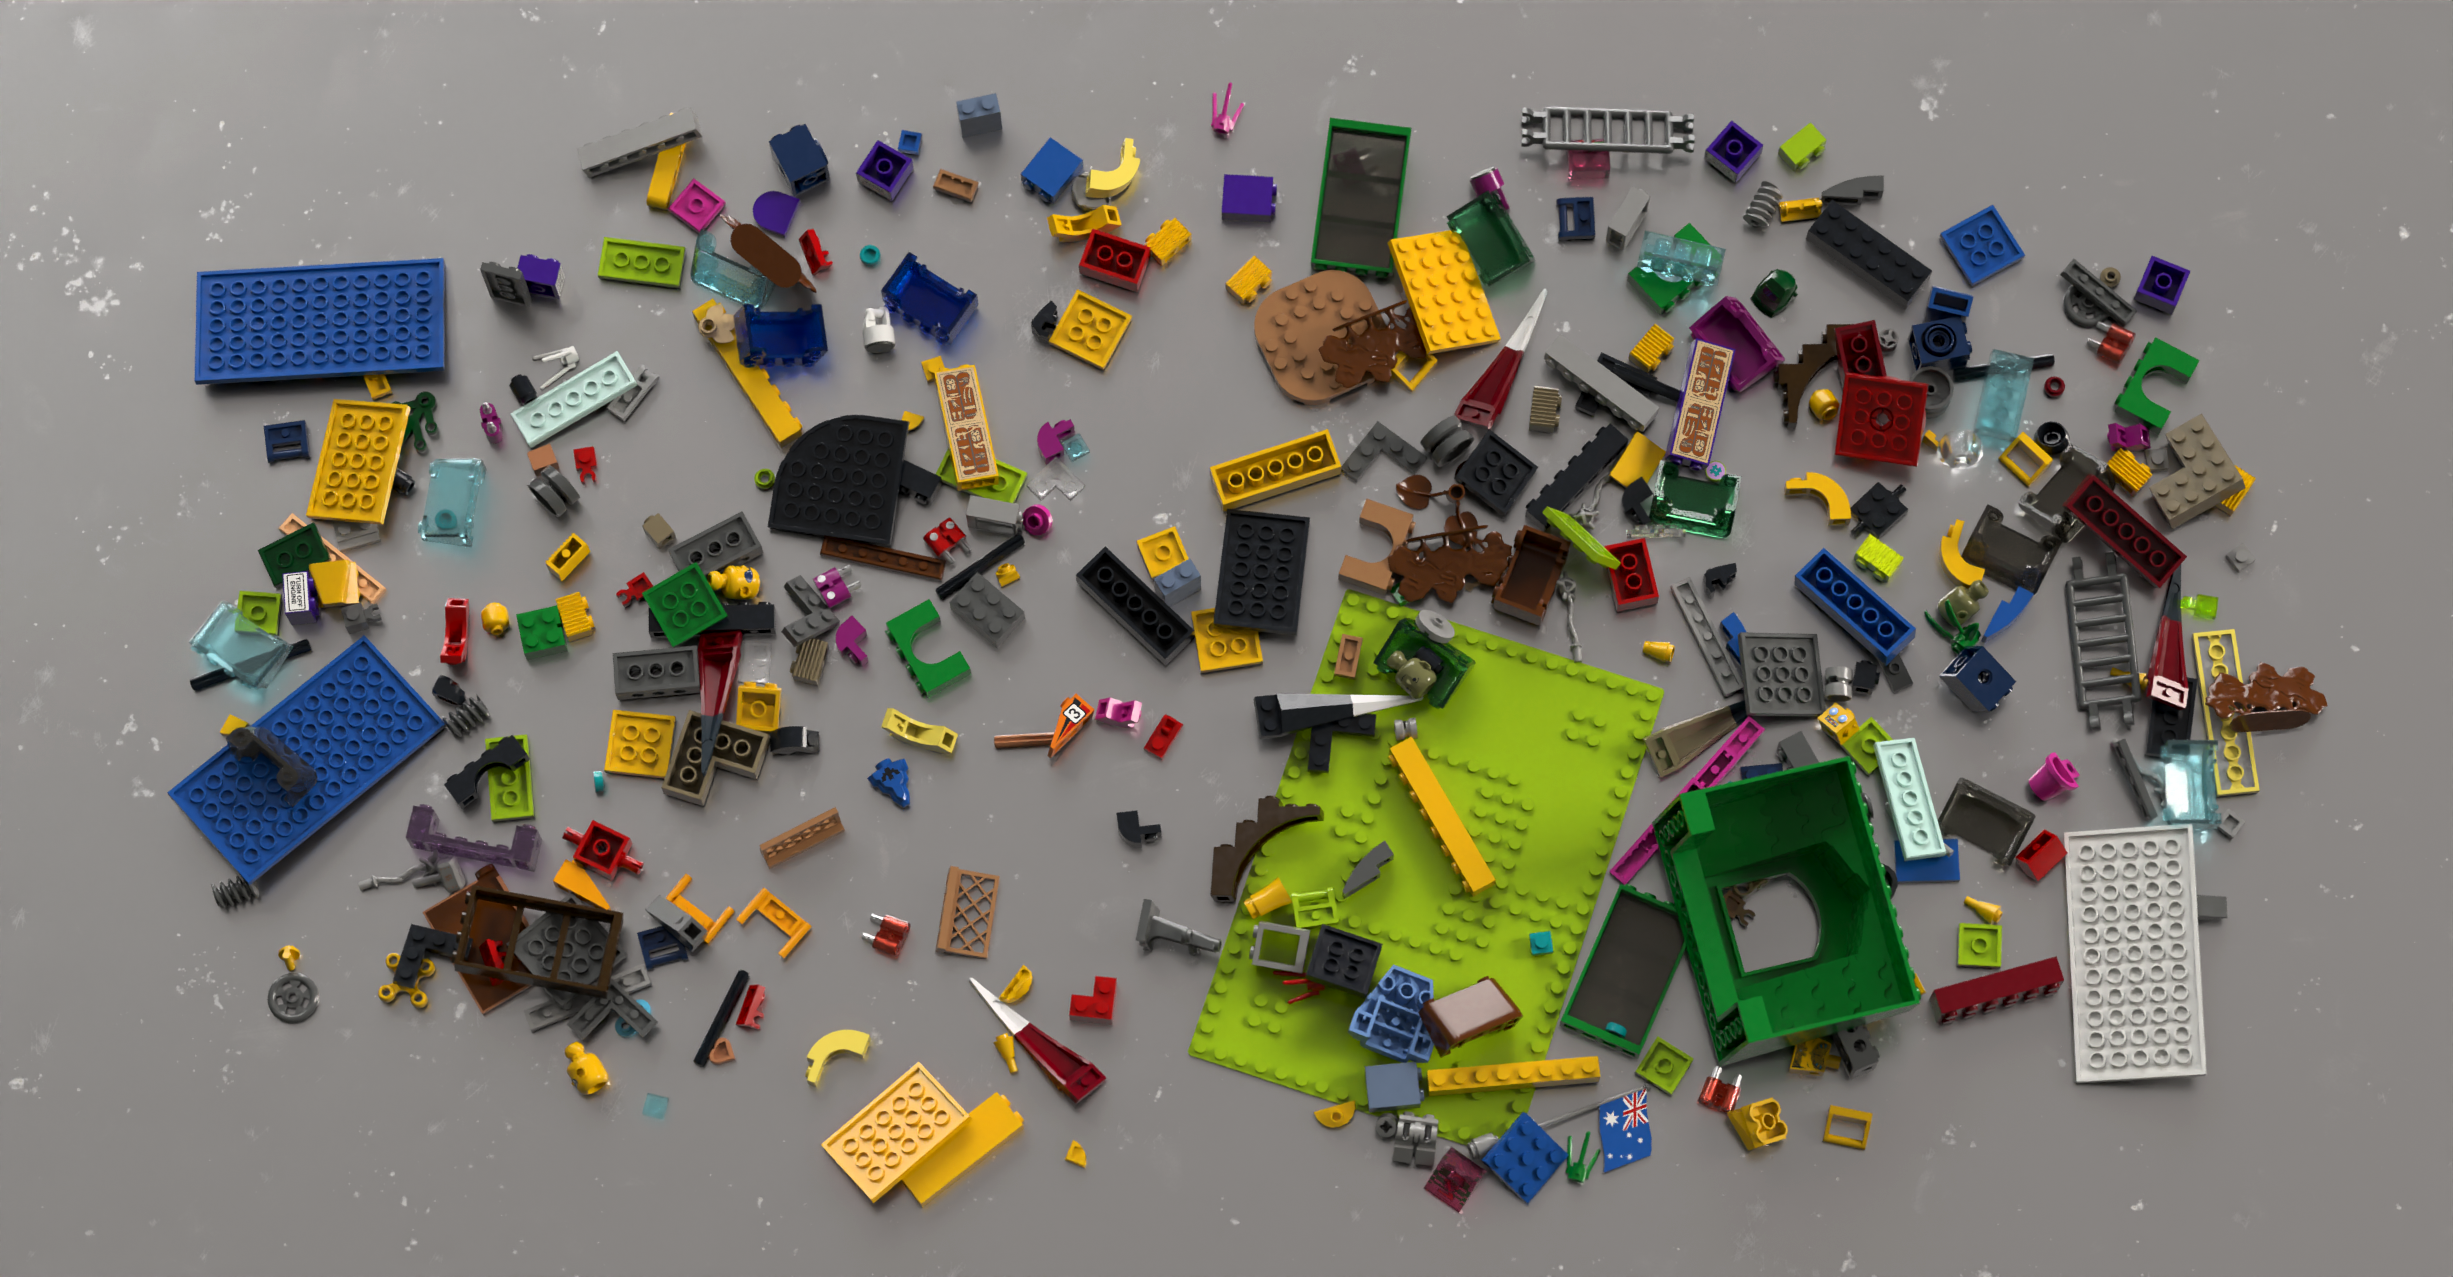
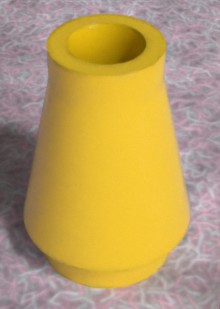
M1645 641L1642 652L1664 663L1666 661L1671 662L1675 646L1670 645V642Z

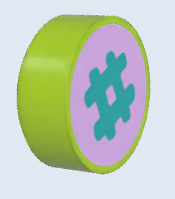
M1711 461L1705 469L1706 478L1714 483L1722 481L1726 474V467L1720 461Z

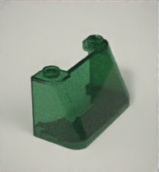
M1488 190L1446 216L1449 220L1447 225L1453 233L1456 231L1460 234L1479 265L1481 274L1478 276L1484 285L1488 284L1491 287L1536 261L1494 191Z
M1660 460L1649 514L1650 522L1657 526L1717 538L1728 537L1733 526L1742 476L1726 474L1720 478L1718 484L1678 476L1679 468L1676 464Z
M1404 618L1397 623L1373 663L1384 674H1388V672L1397 673L1395 669L1389 668L1386 662L1395 651H1401L1405 659L1410 660L1422 646L1430 647L1444 660V669L1436 676V683L1427 693V697L1430 700V705L1437 709H1443L1471 672L1476 662L1449 643H1438L1431 640L1426 631L1423 633L1419 630L1416 621Z

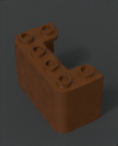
M1527 525L1523 526L1522 531L1518 530L1513 548H1516L1515 553L1510 555L1507 560L1509 567L1507 573H1502L1498 583L1500 587L1495 586L1492 594L1491 603L1494 604L1493 609L1541 626L1556 589V581L1560 579L1567 561L1571 542Z

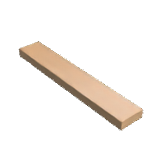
M292 513L278 529L287 536L307 526V524ZM321 536L332 559L331 561L348 560L353 562ZM356 564L358 570L357 586L360 595L369 603L375 604L387 589Z

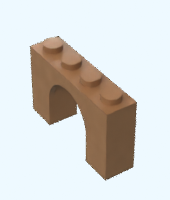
M1366 499L1359 518L1360 524L1380 530L1390 538L1393 548L1388 556L1393 555L1394 550L1398 546L1408 547L1409 543L1406 541L1408 533L1412 534L1416 522H1413V514L1370 499ZM1345 555L1338 576V580L1385 596L1387 590H1392L1395 579L1392 578L1394 572L1390 571L1387 557L1382 561L1370 563Z

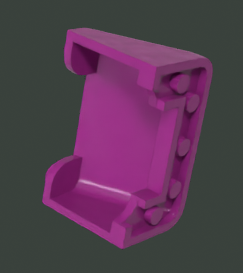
M1725 296L1689 327L1694 340L1698 338L1736 349L1729 376L1730 381H1728L1735 391L1742 392L1778 367V364L1785 361L1778 348L1744 305L1735 297Z

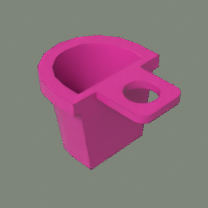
M2054 752L2045 758V763L2029 779V784L2033 792L2040 799L2047 801L2067 790L2077 789L2079 786L2074 779L2079 777V773L2068 759L2061 761Z

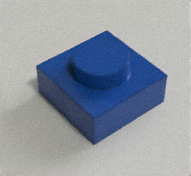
M902 130L898 152L918 155L922 133Z

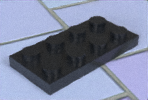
M2187 677L2189 690L2186 709L2178 710L2153 699L2151 700L2145 755L2182 761L2188 760L2198 679Z

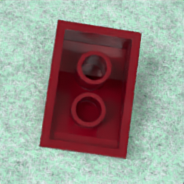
M1875 320L1834 328L1842 388L1844 387L1846 372L1877 377L1887 376Z

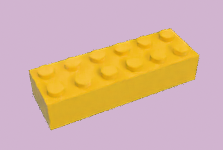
M1328 429L1210 467V476L1223 512L1227 511V509H1235L1341 474V464Z

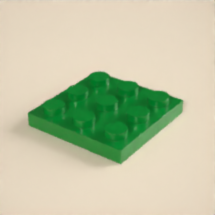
M697 562L642 593L673 648L728 617Z

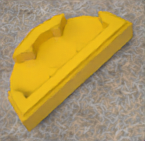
M1025 965L1020 968L1000 995L999 999L1003 1003L1014 1002L1028 992L1033 977L1032 972Z
M1353 1100L1315 1111L1314 1114L1317 1120L1325 1126L1341 1127L1353 1117L1356 1103Z

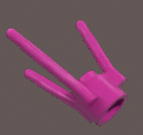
M1231 82L1228 84L1222 114H1218V117L1216 92L1213 93L1211 126L1213 131L1220 134H1228L1229 130L1233 131L1234 124L1244 106V103L1239 105L1232 120H1230V116L1226 115L1232 89Z

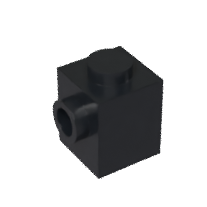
M1867 660L1856 662L1851 686L1853 692L1872 695L1874 684L1878 685L1880 672H1876L1877 665H1873L1871 661Z

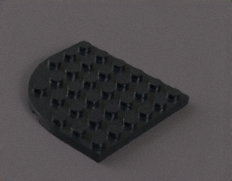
M845 415L826 420L806 431L790 447L789 452L779 466L773 488L768 528L891 545L909 421L868 415Z

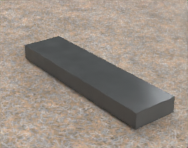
M2075 259L2060 274L2122 327L2137 312L2135 308Z
M2126 739L2115 742L2114 747L2145 820L2148 821L2158 817Z

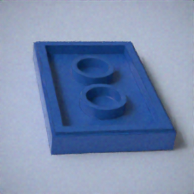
M1943 839V842L1954 850L1950 857L1945 855L1910 861L1904 860L1899 840H1894L1895 874L1898 883L1959 882L1958 839Z

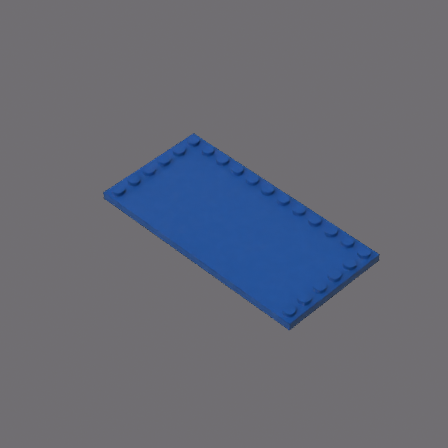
M444 258L197 272L196 385L444 371Z
M364 635L167 793L246 883L251 885L446 727V724Z

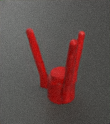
M1273 971L1274 975L1306 976L1305 972ZM1307 979L1283 981V985L1306 984L1307 990H1311L1308 993L1288 1000V1004L1320 995L1319 991L1325 990V985Z

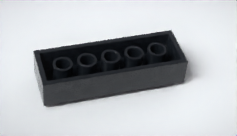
M1834 200L1829 203L1817 218L1806 236L1808 241L1905 310L1929 281L1932 274L1931 269Z
M1106 546L1076 574V582L1165 666L1195 638V630Z

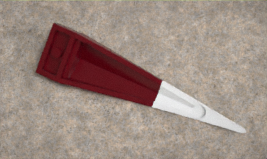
M1546 289L1542 290L1528 314L1499 355L1461 399L1454 415L1462 423L1489 430L1497 415L1501 414L1546 298Z
M969 978L968 981L1058 1090H1062L1075 1104L1104 1083L1106 1077L1092 1062L1045 1034L1005 1005L976 980Z

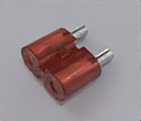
M2099 321L2096 327L2107 332V335L2101 343L2089 338L2087 345L2098 349L2097 354L2120 364L2127 350L2131 347L2136 333L2115 323L2109 326Z
M872 914L870 920L881 924V929L875 937L863 933L862 940L872 943V948L897 957L903 947V941L908 936L911 924L889 915H885L883 918Z
M1715 1066L1712 1076L1706 1077L1698 1102L1709 1108L1715 1107L1717 1111L1727 1114V1112L1733 1111L1736 1107L1741 1093V1089L1738 1086L1742 1076L1735 1074L1732 1084H1724L1722 1080L1718 1079L1722 1068L1719 1067L1718 1069V1066Z

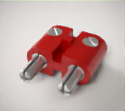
M947 518L937 528H933L923 537V540L937 557L941 558L943 556L950 565L956 562L949 553L951 548L960 545L967 554L972 550L965 541L967 536L952 518Z

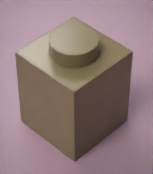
M659 513L655 516H649L642 525L644 532L659 550L676 537L673 529Z

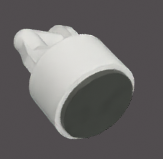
M881 306L879 309L868 308L865 310L863 340L864 348L868 352L882 353L890 351L895 347L894 329L890 326L889 310L887 307Z

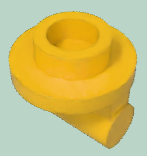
M1009 563L999 566L995 573L1001 587L1020 578L1015 566L1009 565Z
M291 945L281 948L278 952L279 958L284 960L289 971L295 969L294 960L300 957V951Z

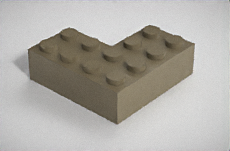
M2202 414L2165 434L2169 446L2183 468L2150 486L2149 489L2154 501L2172 529L2245 489L2243 478Z
M689 710L661 787L663 793L704 806L717 767L757 780L770 744L769 734L722 720L709 767L704 777L701 772V713Z

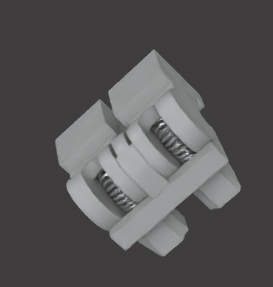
M1406 1111L1403 1115H1400L1392 1161L1411 1163L1412 1154H1416L1414 1164L1434 1166L1438 1120L1435 1119L1434 1115L1426 1114L1422 1118L1415 1117L1413 1112Z

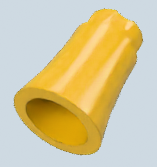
M1279 877L1257 893L1251 895L1249 899L1243 901L1252 919L1292 903Z

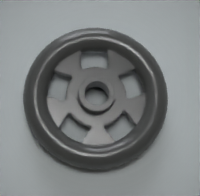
M2073 285L2068 288L2064 296V309L2073 322L2081 326L2093 327L2097 326L2099 321L2104 322L2107 320L2109 315L2102 309H2098L2095 303L2092 302L2091 305L2085 303V300H2090L2084 294L2077 298L2074 294L2078 289ZM2078 304L2081 311L2076 313L2072 306ZM2094 312L2095 318H2086V313Z
M300 973L282 975L273 982L268 992L269 1009L275 1017L284 1022L295 1023L305 1020L314 1012L318 1003L316 985L309 977ZM290 982L292 987L283 991L281 986ZM301 983L307 987L304 993L297 988ZM296 994L295 1000L292 1001L289 1000V996ZM282 996L283 1004L277 1005L276 997ZM304 998L310 1000L306 1008L300 1006ZM287 1007L296 1008L295 1014H287Z

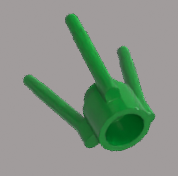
M1589 1131L1586 1132L1578 1163L1574 1162L1573 1166L1572 1137L1568 1136V1156L1565 1173L1568 1174L1567 1179L1579 1183H1584V1180L1589 1178L1590 1171L1601 1152L1600 1149L1596 1150L1586 1168L1583 1161L1589 1142Z

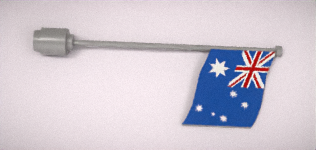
M1646 1082L1644 1086L1538 1125L1542 1128L1599 1107V1132L1604 1154L1603 1173L1651 1156L1652 1137L1647 1116V1091L1651 1090V1085L1649 1082ZM1488 1133L1474 1138L1470 1143H1467L1471 1158H1477L1478 1160L1484 1158L1499 1140L1497 1135L1493 1136L1492 1133Z

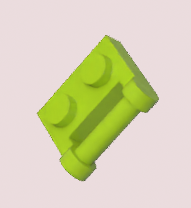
M1333 887L1326 888L1327 890L1302 894L1297 892L1291 893L1297 928L1309 929L1321 927L1322 924L1327 926L1339 924ZM1328 898L1329 902L1303 907L1299 906V902Z

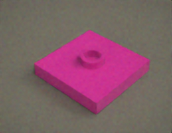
M693 178L670 205L668 211L701 234L726 205V202Z

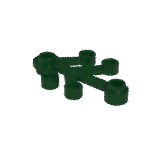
M430 392L419 393L413 401L405 403L392 402V404L408 405L411 407L410 410L415 409L412 415L408 417L402 445L413 430L415 438L414 447L418 452H423L427 449V443L423 439L419 422L423 413L427 422L425 424L426 432L429 435H434L438 432V426L434 422L432 414L436 399ZM423 399H429L428 403H421ZM434 425L435 429L433 431H429L428 427ZM422 442L424 443V446L422 448H418L417 444Z

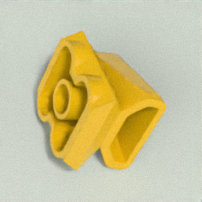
M338 560L309 564V571L318 592L319 608L359 603L358 570L355 562Z
M1773 1097L1727 1112L1728 1118L1748 1151L1786 1139L1788 1128L1786 1123L1780 1120L1781 1107Z

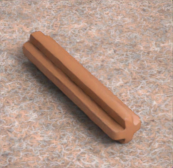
M1054 732L995 736L994 745L995 748L1051 745Z

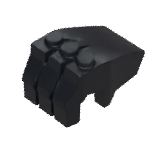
M1052 301L1045 305L1031 321L1032 333L1037 336L1040 342L1049 344L1050 336L1045 330L1048 328L1054 331L1056 328L1054 324L1058 320L1057 306Z
M1736 563L1710 568L1703 576L1704 591L1710 599L1714 597L1715 593L1713 585L1718 584L1722 590H1725L1726 585L1733 582L1737 572Z

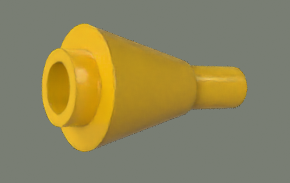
M2114 667L2110 671L2112 676L2130 674V671L2124 672ZM2139 673L2140 688L2145 691L2149 680L2146 673Z
M1969 896L1964 900V904L1974 908L1991 925L1994 922L1998 923L2003 914L2000 911L2001 906L1978 902Z
M1008 1033L997 1036V1041L993 1042L1003 1059L1006 1060L1010 1073L1018 1071L1014 1060L1013 1036H1008Z

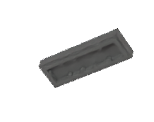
M1899 654L1887 666L1876 657L1893 693L1913 685V681Z

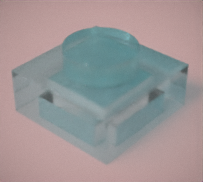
M1080 433L1061 443L1071 462L1090 453Z
M648 1093L642 1114L664 1120L669 1098Z

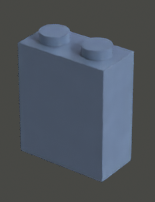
M996 93L956 101L962 138L1002 130L1001 113Z
M1188 559L1154 578L1155 594L1171 607L1200 591L1201 575L1192 560Z
M1416 1062L1365 1066L1369 1113L1420 1108L1421 1102L1424 1101L1423 1088L1419 1089L1418 1081L1422 1080L1421 1068H1417Z

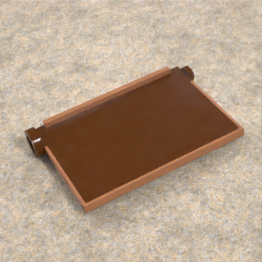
M488 864L475 873L477 878L475 882L422 912L432 929L456 935L458 931H462L463 924H460L463 911L467 910L468 904H465L467 891L471 892L472 885L509 892L493 864ZM478 899L469 938L473 939V945L468 960H464V962L485 966L479 946L486 939L494 940V942L502 941L503 944L497 948V951L500 953L506 952L507 954L508 948L506 944L510 941L517 906ZM524 915L519 933L530 926ZM506 956L501 959L503 964L505 963ZM514 956L511 970L530 974ZM458 972L483 1015L533 986L506 980L500 985L492 986L489 977Z

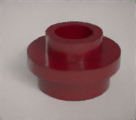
M2053 376L2046 380L2044 390L2049 396L2058 397L2064 392L2065 383L2061 378ZM2051 385H2056L2058 389H2051Z

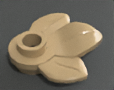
M721 304L714 305L708 309L706 318L699 322L698 329L702 336L712 337L717 343H730L734 340L730 331L737 326L739 318L731 314H723ZM710 325L713 328L712 330L707 331L705 330V327Z

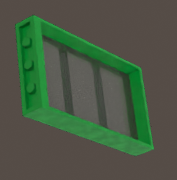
M1330 118L1311 256V266H1315L1314 269L1326 271L1327 268H1332L1347 272V270L1355 271V274L1360 276H1367L1368 273L1376 274L1375 277L1384 279L1392 276L1394 260L1387 243L1391 239H1397L1412 128Z
M1620 884L1562 1016L1560 1026L1638 1059L1684 954L1686 943L1674 903L1669 901L1661 902L1651 893L1645 892L1643 894L1636 891L1637 888L1632 885L1625 884L1624 886ZM1613 1022L1627 1029L1625 1038H1620L1605 1031L1607 1023Z

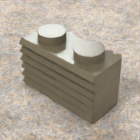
M1534 386L1529 423L1530 431L1553 433L1554 427L1559 426L1560 415H1556L1557 407L1561 408L1562 395H1558L1559 389Z
M812 638L796 647L798 657L796 661H792L790 673H793V680L818 686L829 650L828 642Z

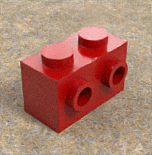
M2044 829L2015 858L2026 875L2039 881L2067 854V851L2058 836Z

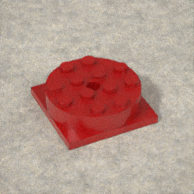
M1846 372L1835 455L1917 467L1921 437L1926 424L1925 408L1929 384L1905 381L1890 376L1877 377ZM1880 413L1887 415L1889 420L1886 424L1879 421L1878 416Z

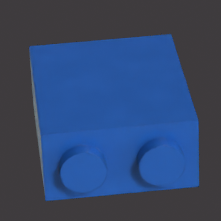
M1050 137L1022 171V185L1028 190H1035L1042 200L1050 201L1054 204L1082 170L1083 160Z
M1932 286L1927 306L1969 317L1973 296Z

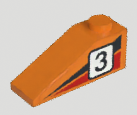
M1077 694L1071 699L1067 697L1060 705L1062 709L1047 755L1049 758L1055 755L1092 719L1095 709Z

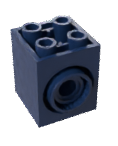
M806 124L796 125L789 132L783 135L777 134L769 141L772 157L793 197L830 179L827 157L819 141L813 139Z
M1961 316L1912 325L1908 336V343L1916 371L1928 366L1938 367L1944 371L1966 367L1968 360H1970L1972 346L1971 342L1966 339L1967 326L1965 322H1962Z
M1966 646L1939 675L1971 711L1991 712L1999 705L1998 701L2012 691V686L2016 682L1983 646Z

